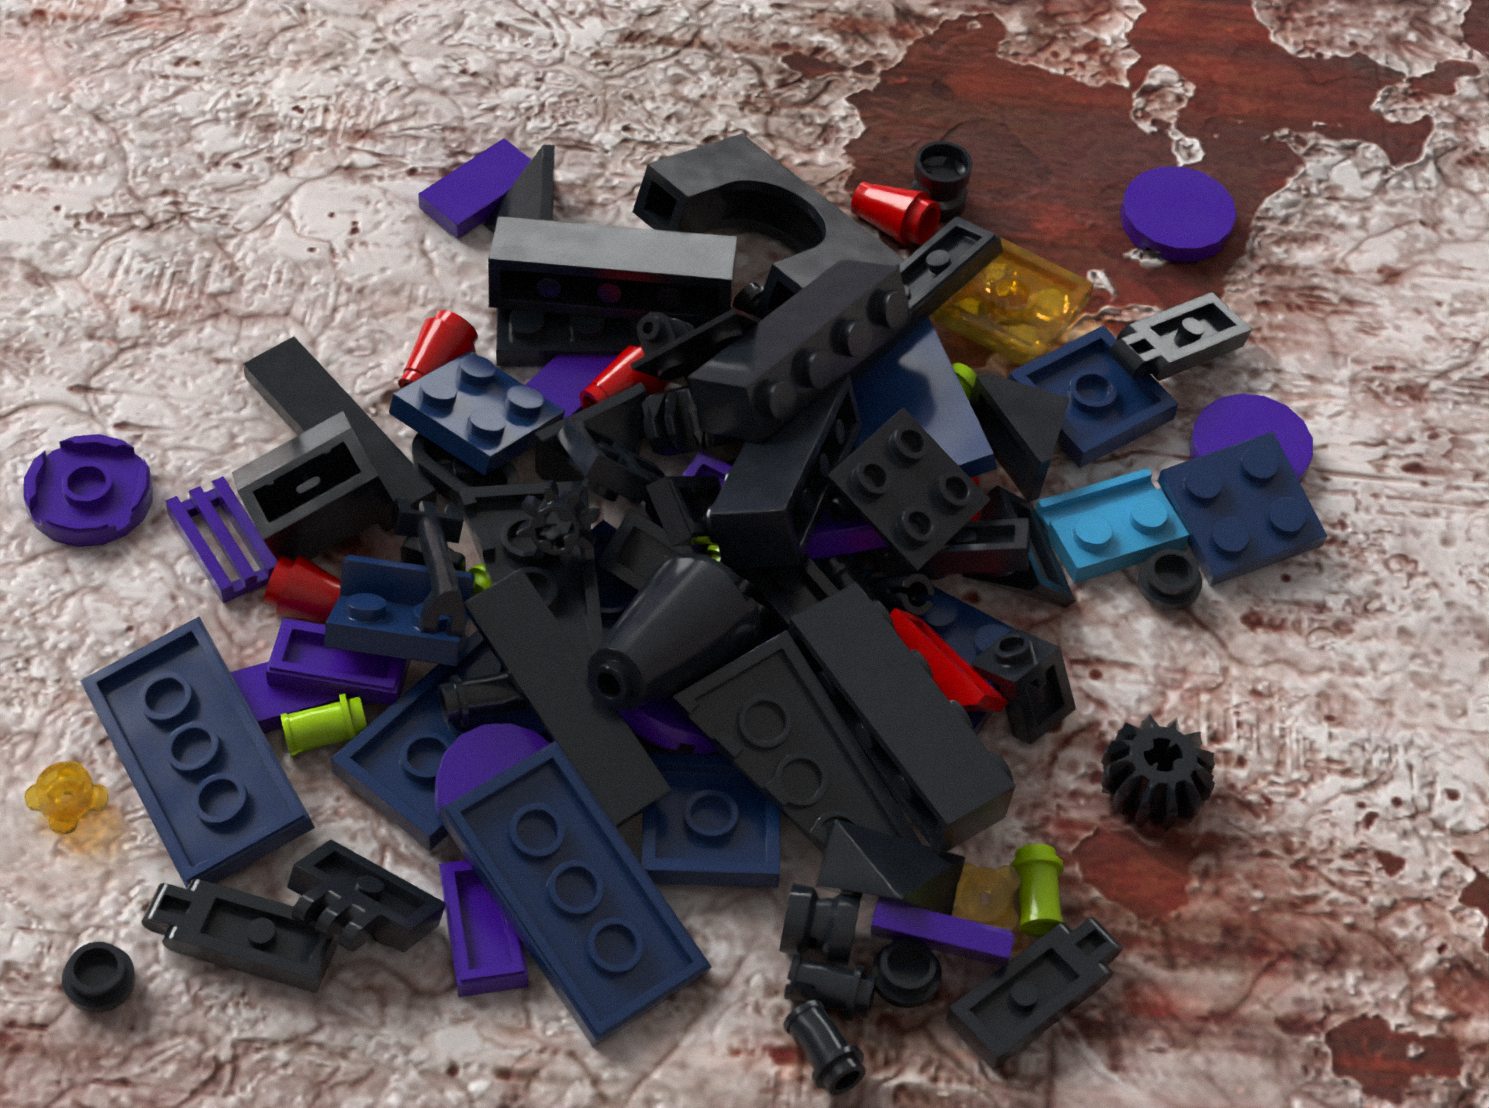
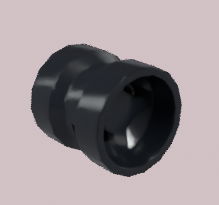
M948 141L928 143L917 152L914 165L915 179L913 180L911 190L927 192L931 200L939 204V222L953 220L964 212L968 195L967 185L969 184L973 166L971 155L965 148Z
M793 883L787 905L779 952L801 956L809 948L815 949V952L823 954L827 962L848 966L861 897L840 893L834 898L826 897L823 899L819 898L814 887Z

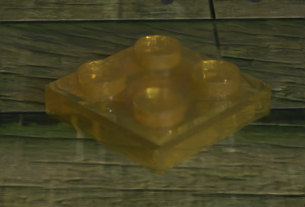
M1001 238L1003 253L933 312L931 320L1023 366L1050 352L1090 300L1094 283Z

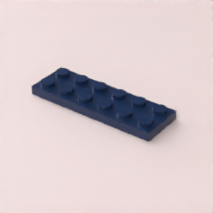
M603 519L592 529V533L596 537L593 547L603 637L605 638L639 590L597 565L598 560L617 531L615 527ZM476 630L468 637L457 666L444 664L435 666L331 758L332 773L431 851L449 834L436 812L434 782L443 754L460 735L483 724L511 723L537 732L548 742L551 738L528 704L524 710L518 711L516 709L469 719V726L460 728L457 722L452 724L444 722L438 699V685L449 683V678L452 675L458 674L461 680L505 671L479 631Z

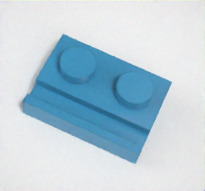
M1149 468L1038 500L1036 507L1038 517L1047 528L1049 542L1074 584L1143 563L1161 550H1185L1189 533L1162 489H1156L1151 481L1152 473Z

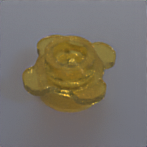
M75 761L59 762L47 767L37 778L36 784L31 785L25 792V803L28 809L40 811L49 820L50 830L59 835L74 832L77 829L78 821L82 820L92 811L103 810L109 801L106 787L100 784H93L89 772L82 764ZM66 795H73L70 801L64 802L60 800Z
M970 863L964 864L961 878L956 887L955 897L957 905L953 908L952 916L1013 931L1019 922V916L1014 910V894L1021 886L1020 875L1014 868L1007 865L995 870L988 867L977 868ZM985 892L992 895V901L988 905H983L979 901L980 895Z

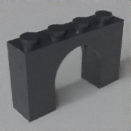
M742 133L647 164L633 208V213L654 230L704 234L721 228H742L773 237L791 248L796 255L771 265L755 310L762 318L767 317L841 259L899 266L905 260Z

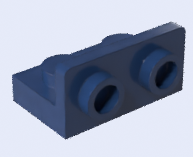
M348 555L342 563L340 596L326 621L324 647L457 666L470 634L471 619L466 613L467 620L462 638L447 636L446 625L448 616L440 615L435 635L420 633V617L423 602L432 590L426 566ZM455 570L464 603L474 596L475 576L470 572Z

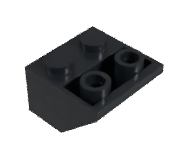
M343 411L232 472L239 496L263 541L277 561L282 555L294 560L301 555L310 561L392 515L394 501Z

